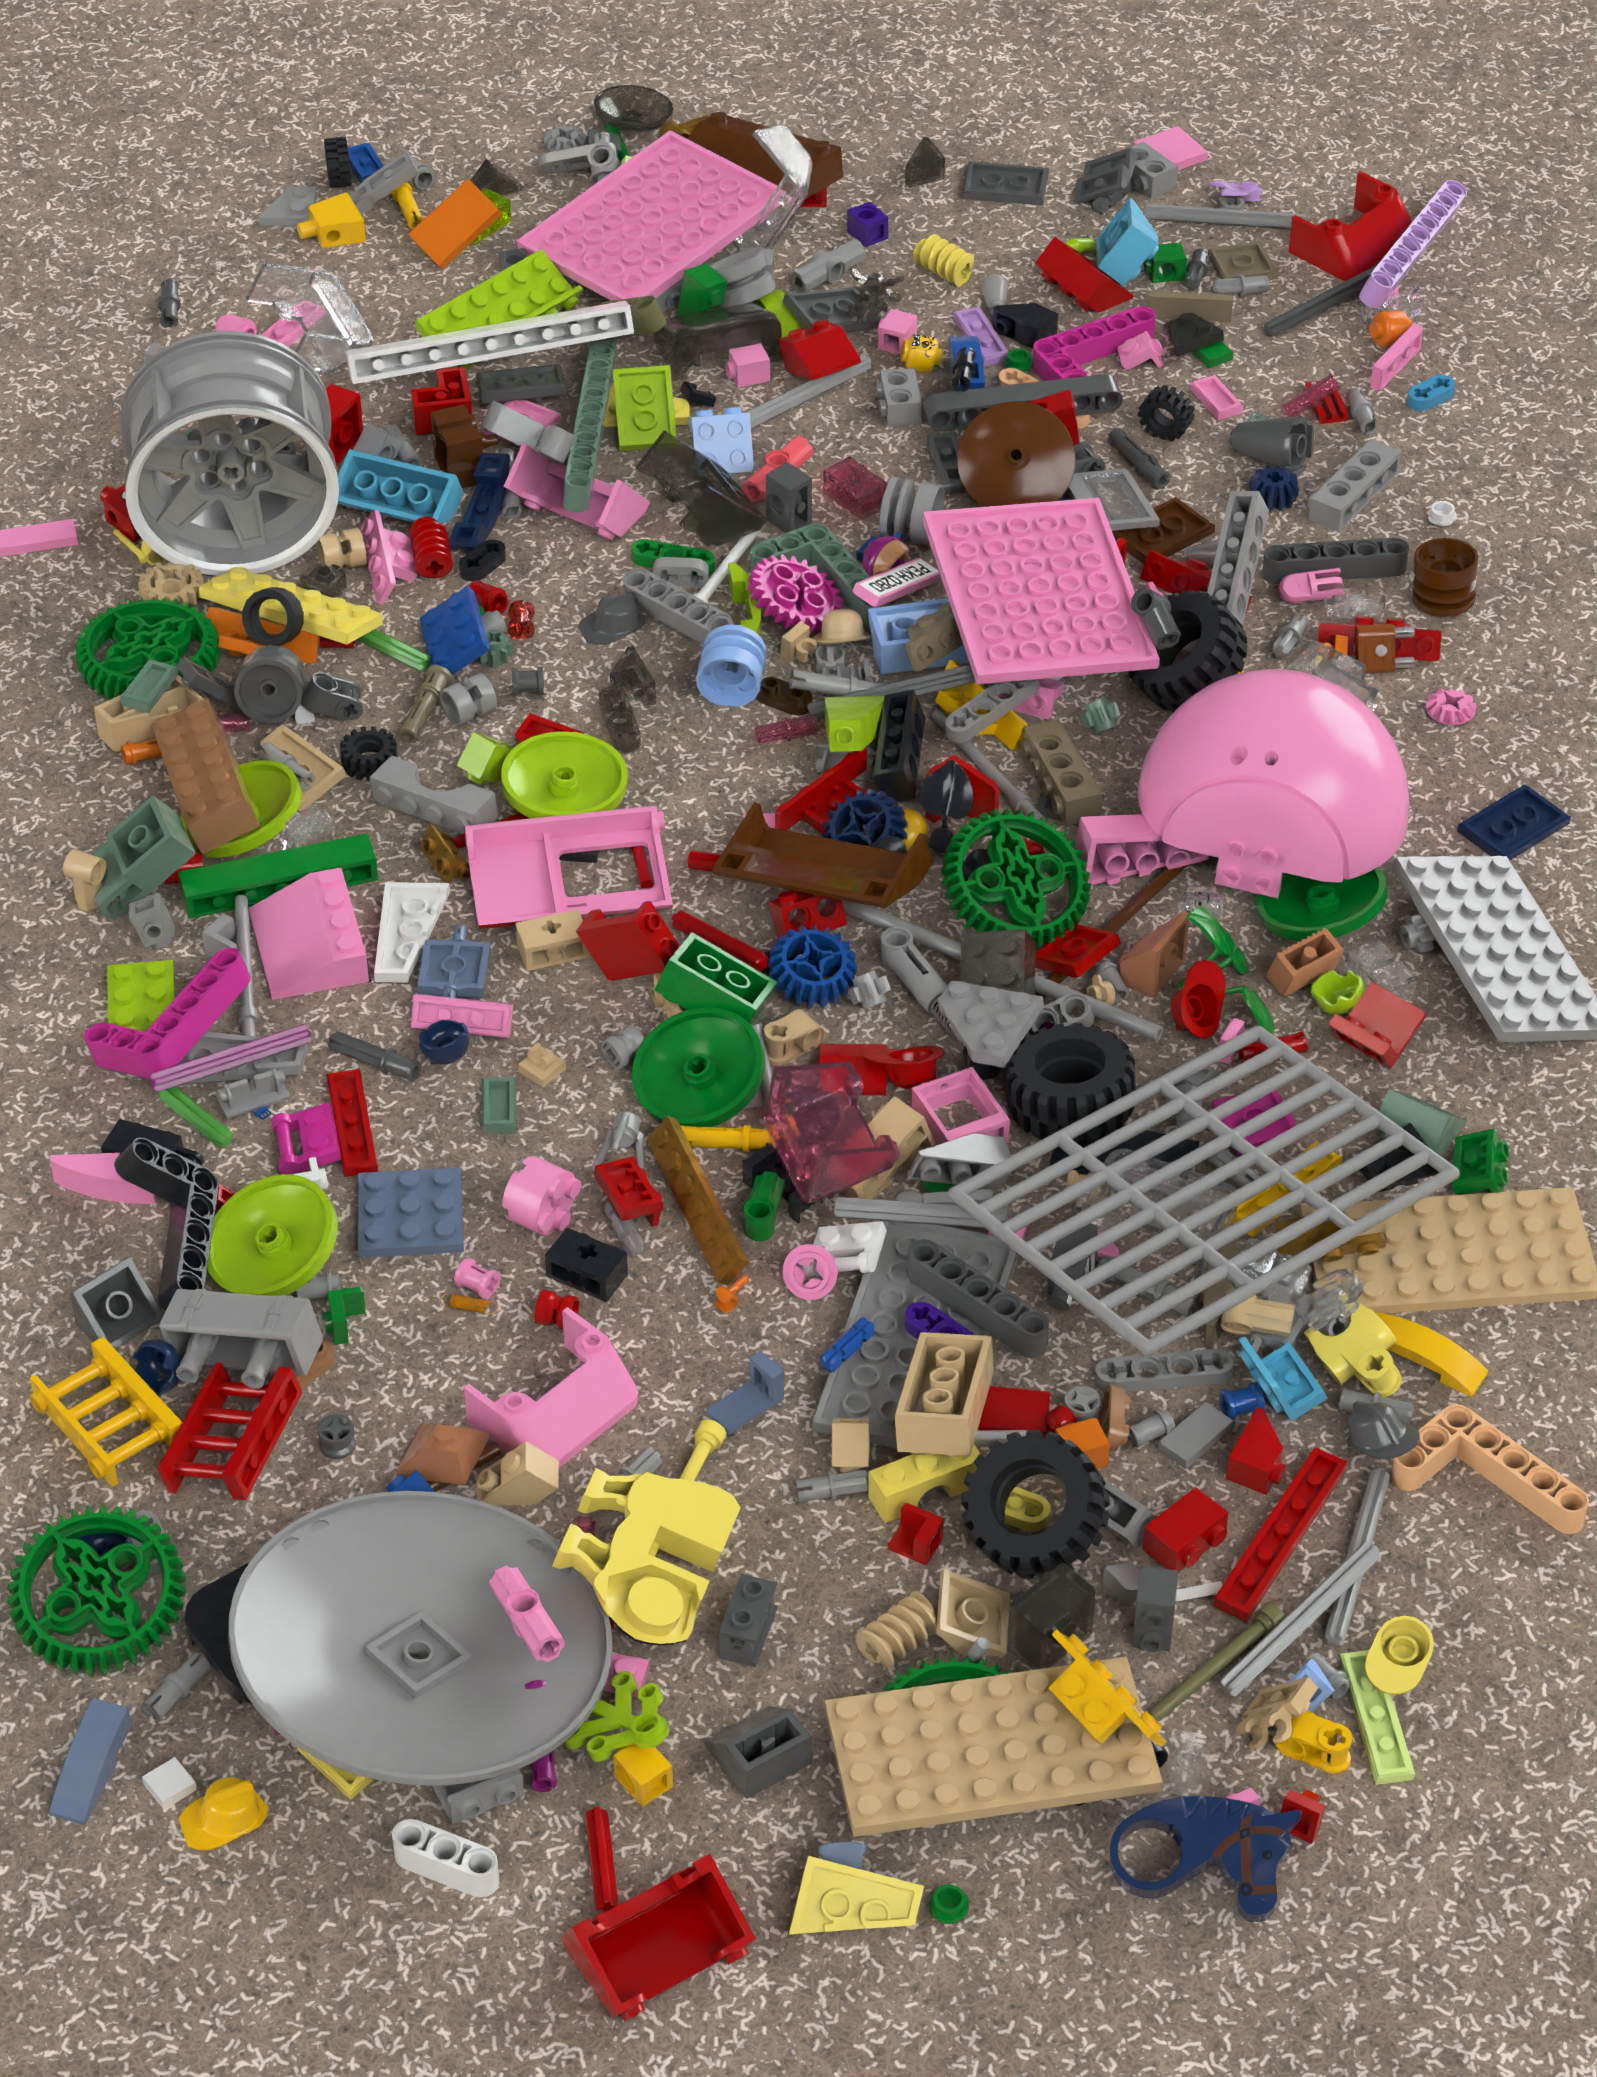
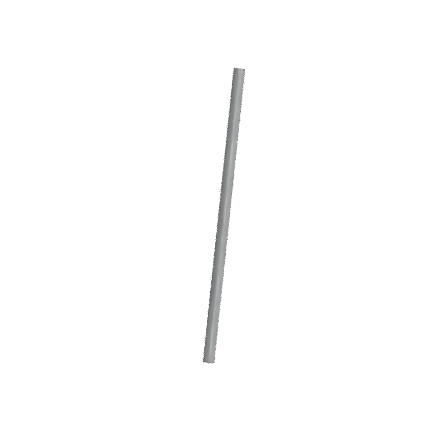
M826 899L821 900L820 903L826 904ZM842 900L846 914L885 930L891 927L906 928L912 932L913 941L1051 999L1057 1000L1068 994L1080 993L872 906ZM1082 994L1089 1000L1095 1017L1155 1042L1161 1038L1163 1033L1162 1026ZM1081 1007L1075 1008V1009H1078V1010H1080V1011L1085 1012V1009H1084V1008H1081Z

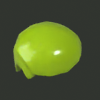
M1334 970L1327 971L1319 976L1311 986V994L1314 1000L1328 1015H1335V1013L1343 1015L1351 1012L1365 992V983L1362 978L1356 974L1354 975L1351 970L1347 971L1346 976H1340Z

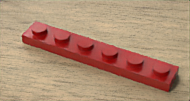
M1314 1447L1214 1597L1213 1607L1245 1622L1249 1620L1347 1471L1348 1461Z

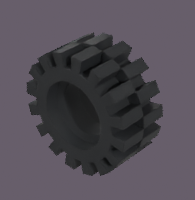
M346 136L324 139L330 188L352 186Z
M1163 385L1161 389L1157 386L1149 392L1140 405L1138 417L1142 418L1139 422L1141 425H1147L1144 430L1147 433L1151 430L1153 437L1159 435L1163 440L1168 437L1171 442L1176 438H1181L1193 422L1192 420L1195 416L1193 412L1195 409L1194 406H1189L1192 402L1189 398H1183L1184 392L1176 393L1177 388L1173 386L1170 390H1168V385ZM1159 408L1167 410L1174 419L1164 416Z
M365 726L360 727L361 732H357L354 729L351 731V736L346 734L343 737L344 741L340 743L342 766L345 772H348V776L353 777L356 774L357 780H362L363 777H366L367 781H370V776L391 755L397 758L398 756L396 739H393V734H387L386 729L383 728L378 732L377 727L371 726V730L366 731ZM365 752H376L373 755H361Z

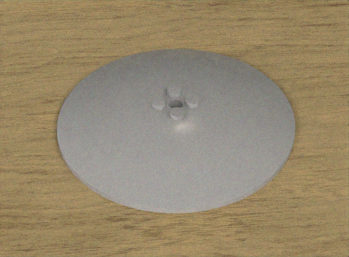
M394 1491L361 1495L316 1509L295 1520L265 1543L249 1562L233 1594L229 1613L228 1642L236 1676L246 1696L260 1715L292 1744L321 1761L359 1776L399 1784L439 1786L481 1781L510 1773L535 1762L568 1740L586 1721L604 1690L611 1662L612 1632L609 1617L603 1610L593 1589L594 1587L574 1567L562 1569L552 1567L561 1543L543 1529L503 1508L479 1500L437 1492ZM506 1565L511 1568L518 1567L530 1588L538 1593L543 1608L565 1642V1647L561 1650L558 1658L548 1663L543 1660L536 1661L523 1639L515 1634L511 1620L489 1586V1580L494 1576L495 1570ZM410 1654H425L427 1658L418 1660L412 1658ZM531 1681H547L546 1686L525 1689V1684Z

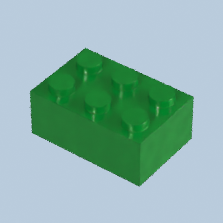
M691 932L669 959L654 991L663 995L669 1002L677 1003L687 1010L702 1007L721 1008L736 1013L752 1025L763 1011L777 981Z

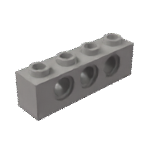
M1370 439L1363 447H1359L1348 462H1344L1332 477L1327 478L1324 485L1317 492L1311 494L1307 503L1309 508L1308 520L1339 533L1399 473L1401 451L1374 439Z

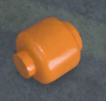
M1402 310L1380 311L1374 316L1369 326V333L1379 347L1387 348L1391 347L1413 323Z

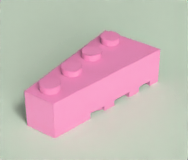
M1143 814L1080 817L1074 850H1082L1080 860L1087 861L1085 871L1091 872L1088 882L1092 885L1107 882L1108 885L1121 882L1120 878L1134 874L1142 877L1150 875L1157 868L1166 866L1170 870L1205 861L1209 858V855L1179 849L1163 842L1162 837L1153 831Z

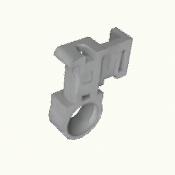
M837 644L821 645L816 649L815 666L817 674L842 678L856 676L857 680L870 682L869 658H864L863 666L858 665L856 669L852 665L844 668L845 651L841 646ZM827 656V661L821 658ZM862 672L865 673V679H862ZM818 692L821 695H828L827 693Z

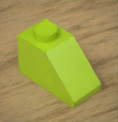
M473 732L457 766L467 771L465 777L475 783L482 785L483 781L495 784L501 779L504 759L514 747L505 742Z

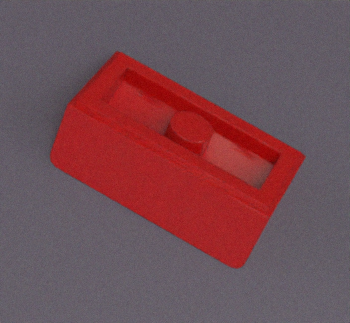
M990 1386L978 1430H1040L1043 1435H1046V1418L1050 1408V1392Z

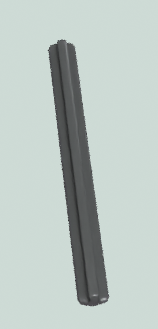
M1376 266L1265 323L1264 330L1266 335L1269 337L1277 336L1357 294L1362 290Z
M968 664L835 697L885 696L909 690H915L916 695L919 696L976 681L971 666ZM825 699L807 704L809 717L812 721L825 718Z

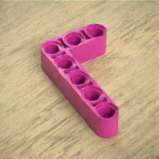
M1139 306L1040 339L1033 346L1032 369L1043 381L1088 376L1079 365L1117 353L1118 346L1145 331L1153 339L1156 313L1150 307Z
M225 948L218 951L146 1032L110 1023H97L90 1026L85 1031L83 1038L96 1065L150 1079L149 1075L153 1072L177 1065L249 984L251 976L239 950L236 948Z

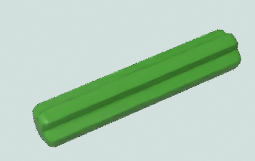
M377 629L356 639L419 671H424L430 665V656Z
M177 1086L159 1092L160 1099L216 1146L225 1148L233 1142L232 1132Z

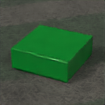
M1222 341L1194 351V354L1208 368L1233 360V351Z

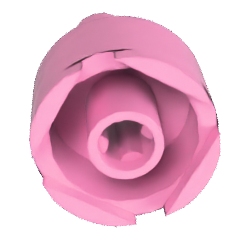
M530 1156L522 1162L526 1167L521 1173L514 1171L507 1183L502 1207L508 1210V1214L504 1216L509 1221L540 1235L548 1236L555 1229L563 1231L569 1224L571 1219L569 1211L574 1199L581 1190L582 1182L576 1179L572 1172L539 1157Z

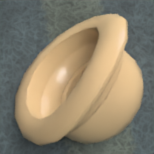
M836 609L824 616L822 630L814 635L813 639L820 645H831L870 640L871 634L865 633L863 620L858 612L852 609Z

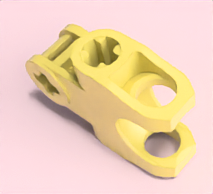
M1348 1297L1341 1303L1351 1320L1349 1327L1343 1333L1336 1336H1326L1312 1326L1303 1332L1324 1369L1340 1386L1352 1376H1355L1373 1395L1379 1392L1381 1397L1390 1396L1400 1388L1402 1376L1394 1365L1393 1358L1387 1351L1390 1346L1397 1342L1396 1337L1372 1309L1363 1306L1355 1299Z

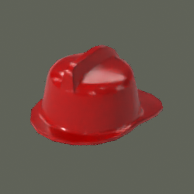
M1201 960L1196 962L1187 973L1184 987L1174 995L1171 1002V1014L1176 1022V1029L1189 1031L1197 1038L1206 1039L1213 1036L1220 1022L1226 982L1222 970L1213 961Z
M929 1045L906 1049H875L864 1053V1056L869 1061L884 1064L890 1080L896 1086L903 1089H912L922 1083L936 1080L937 1059L941 1058L945 1051L939 1046Z

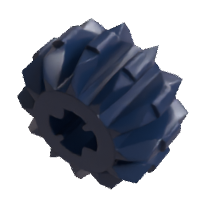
M1266 465L1264 470L1256 469L1255 475L1251 476L1249 490L1260 492L1269 512L1273 508H1277L1282 512L1284 507L1292 508L1293 502L1297 500L1299 495L1297 475L1290 473L1289 468L1280 469L1279 466L1271 468Z

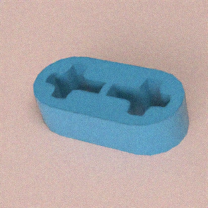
M1436 375L1413 386L1408 392V406L1417 411H1425L1451 399L1455 391V380L1446 375Z

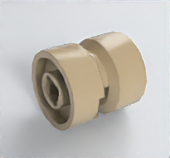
M359 528L343 530L339 536L335 533L323 534L316 543L320 564L324 573L340 571L343 565H346L348 568L364 566L367 563L365 545ZM343 546H345V549H346V553H347V554H343V552H342V547H343Z

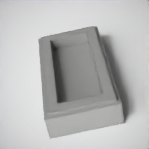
M1205 1401L1176 1426L1171 1433H1168L1159 1441L1158 1450L1187 1469L1233 1429V1420Z

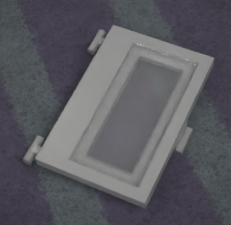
M1127 468L1074 473L1071 484L1064 495L1069 494L1072 500L1100 498L1112 531L1157 527L1160 525L1159 517Z

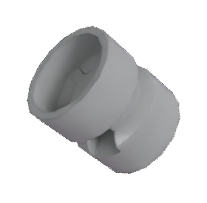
M481 673L463 680L462 685L456 683L440 690L439 696L442 709L446 717L455 726L473 720L475 715L482 716L497 708V698L492 684Z

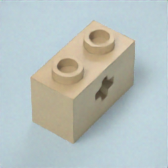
M579 909L515 923L517 947L527 971L590 957V952L576 933V930L583 922Z

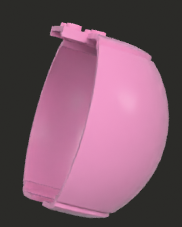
M1261 669L1239 673L1214 682L1187 699L1163 724L1153 740L1143 763L1137 794L1144 818L1153 831L1162 837L1163 842L1179 849L1218 857L1214 884L1274 898L1279 896L1283 873L1318 881L1343 882V879L1349 880L1376 869L1389 860L1402 845L1408 828L1410 812L1409 786L1402 758L1392 736L1376 714L1358 697L1341 686L1319 676L1287 669Z

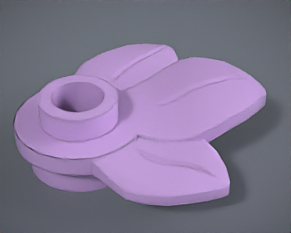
M1215 180L1209 184V187L1218 186L1224 188L1221 196H1242L1245 201H1259L1260 195L1263 194V189L1258 187V183L1244 181L1242 184Z

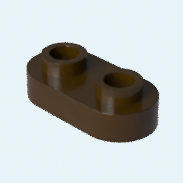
M775 677L762 679L760 691L756 696L760 703L796 716L807 714V704L813 702V696L810 691L790 689L789 682Z

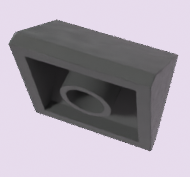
M127 1257L70 1293L76 1325L93 1342L104 1337L114 1349L158 1323L164 1316L131 1257Z

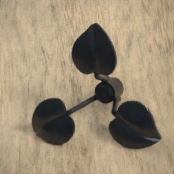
M954 760L947 761L943 766L932 772L924 780L920 789V802L924 809L932 815H942V826L937 827L931 833L929 842H927L929 848H932L937 853H946L945 850L955 834L954 830L948 827V816L955 819L964 818L973 805V789L970 780L963 768ZM895 836L880 838L870 845V847L906 853L904 841ZM976 849L969 853L966 861L963 860L962 871L964 881H968L969 875L975 869L988 864L987 849ZM982 883L985 887L991 888L988 884Z

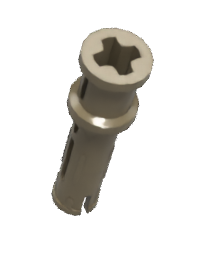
M440 665L428 667L425 673L426 680L416 690L417 700L398 733L402 741L416 743L432 709L441 703L440 690L449 687L453 680L452 674L445 667Z

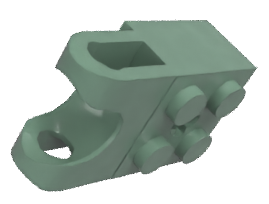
M153 795L106 835L107 842L92 854L106 861V872L102 880L103 887L95 896L100 913L107 918L125 915L129 911V903L146 897L196 854L177 812ZM120 896L117 903L108 905L115 898Z

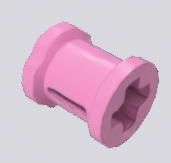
M470 1257L465 1258L460 1263L454 1276V1284L457 1287H467L477 1292L478 1296L485 1300H488L494 1294L501 1280L500 1273L495 1270L488 1271L476 1265V1261Z

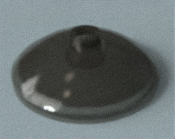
M636 85L613 86L599 92L594 99L596 115L607 125L627 133H645L657 130L673 117L674 108L669 98L647 87Z

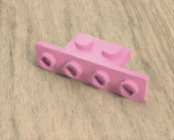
M373 509L370 516L363 520L360 532L365 545L368 571L371 575L372 589L375 593L376 602L384 604L396 585L395 577L410 582L415 580L418 572L416 571L410 537L399 531L393 532L384 529L380 511Z

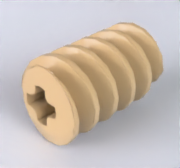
M912 1591L909 1597H904L898 1605L892 1606L887 1613L881 1614L876 1621L870 1622L865 1630L857 1632L855 1638L858 1649L870 1662L880 1663L886 1668L893 1667L895 1664L894 1658L902 1660L906 1656L905 1649L913 1652L917 1648L916 1641L925 1643L928 1639L927 1633L930 1635L937 1634V1621L934 1609L922 1593Z

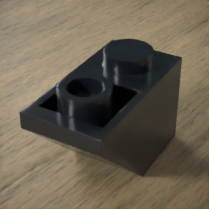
M1037 303L998 305L993 308L992 327L998 334L1033 349L1036 341L1057 334L1058 313Z

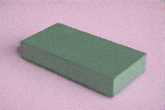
M149 659L121 695V706L149 713L178 676L177 667Z
M516 1077L482 1078L483 1134L517 1132Z

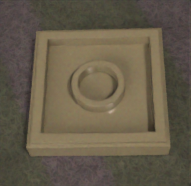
M1261 241L1208 249L1210 261L1220 279L1237 278L1240 274L1244 275V277L1266 274L1269 280L1278 279V271Z

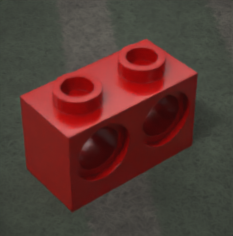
M789 890L778 895L779 898L768 901L777 938L780 935L786 936L790 928L798 933V928L801 925L807 930H811L813 925L816 924L819 931H824L827 927H829V930H833L848 924L843 901L840 899ZM826 899L824 908L818 911L819 903L821 900ZM796 909L795 918L789 921V914L792 910Z

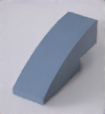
M96 1698L92 1699L64 1762L49 1809L50 1816L82 1825L86 1824L117 1765L116 1755L132 1726L128 1707Z

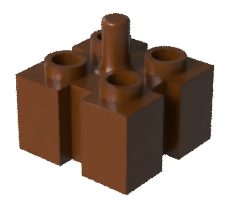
M464 404L431 412L432 431L435 440H433L434 458L440 469L445 473L457 475L462 488L477 485L473 475L480 456L483 453V449L498 445L497 435L485 436L483 431L479 432L475 416L469 414Z

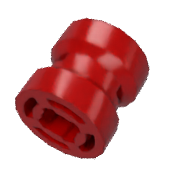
M543 1289L535 1307V1323L544 1326L556 1324L559 1329L563 1330L562 1311L568 1307L578 1314L579 1298L571 1295L560 1297L554 1291Z

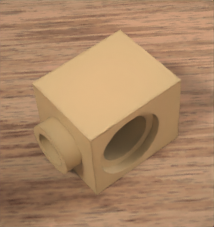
M833 1418L832 1467H840V1472L842 1473L862 1470V1467H869L870 1418Z

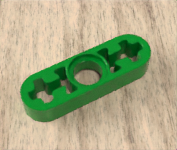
M649 539L637 540L631 545V560L638 566L652 568L656 559L675 556L698 558L705 561L709 567L708 575H711L715 570V557L708 550ZM692 571L693 575H698L696 571Z

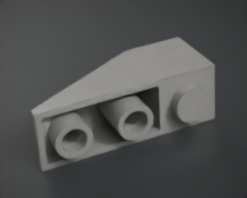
M973 1133L919 1151L906 1176L907 1179L958 1185L1007 1159L1011 1155L1005 1137ZM1010 1173L982 1188L1002 1189Z

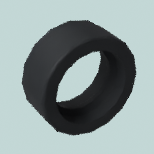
M271 587L254 592L246 600L242 610V622L246 633L253 641L262 645L278 646L291 642L299 635L304 624V612L300 601L292 592L284 588ZM268 599L278 600L285 608L287 614L286 628L277 635L267 633L259 620L260 606Z

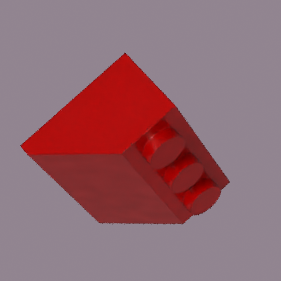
M1055 236L1035 263L1043 270L1041 276L1052 284H1055L1056 281L1060 283L1058 289L1070 298L1073 295L1077 298L1074 302L1087 312L1092 308L1100 313L1134 297L1131 292L1099 269L1086 256Z

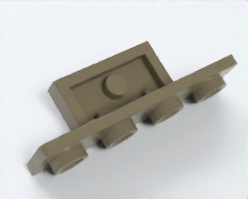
M950 602L941 604L939 610L935 613L918 618L917 624L907 629L910 641L906 643L905 647L913 671L916 672L922 671L963 645Z

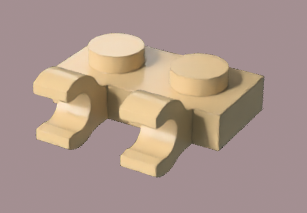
M1305 1677L1260 1690L1243 1714L1245 1720L1238 1724L1236 1733L1241 1735L1248 1733L1250 1730L1252 1731L1253 1740L1248 1746L1252 1750L1266 1744L1268 1740L1267 1728L1275 1724L1277 1733L1272 1741L1274 1743L1286 1741L1292 1734L1291 1718H1297L1309 1709L1311 1705L1309 1700L1318 1687L1310 1677Z

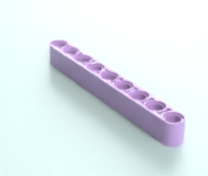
M1447 180L1372 271L1359 294L1360 300L1365 305L1371 308H1380L1452 219L1467 195V190L1461 183Z

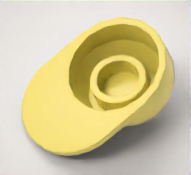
M1409 1616L1394 1617L1383 1624L1373 1641L1365 1662L1367 1678L1376 1689L1386 1694L1400 1695L1411 1691L1419 1684L1432 1657L1434 1648L1432 1633L1427 1625L1419 1619Z

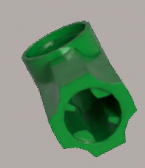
M764 1171L763 1174L756 1176L750 1198L744 1204V1233L751 1240L765 1241L775 1233V1220L785 1189V1180L778 1177L776 1173Z

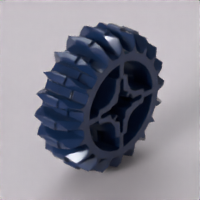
M869 788L867 793L864 794L863 791L857 789L856 796L853 798L851 795L846 794V801L842 804L835 801L837 810L827 811L830 821L823 823L826 831L822 834L823 838L870 846L876 840L886 836H895L902 840L908 839L905 829L908 828V822L904 818V810L898 806L899 804L894 798L889 797L882 790L876 793L875 790Z

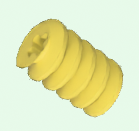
M937 234L931 235L928 239H922L916 245L913 252V260L916 264L922 265L925 269H930L932 273L947 279L948 282L954 283L957 287L966 283L970 278L974 263L973 254L966 253L962 248L957 249L955 244H949L948 240L941 239Z

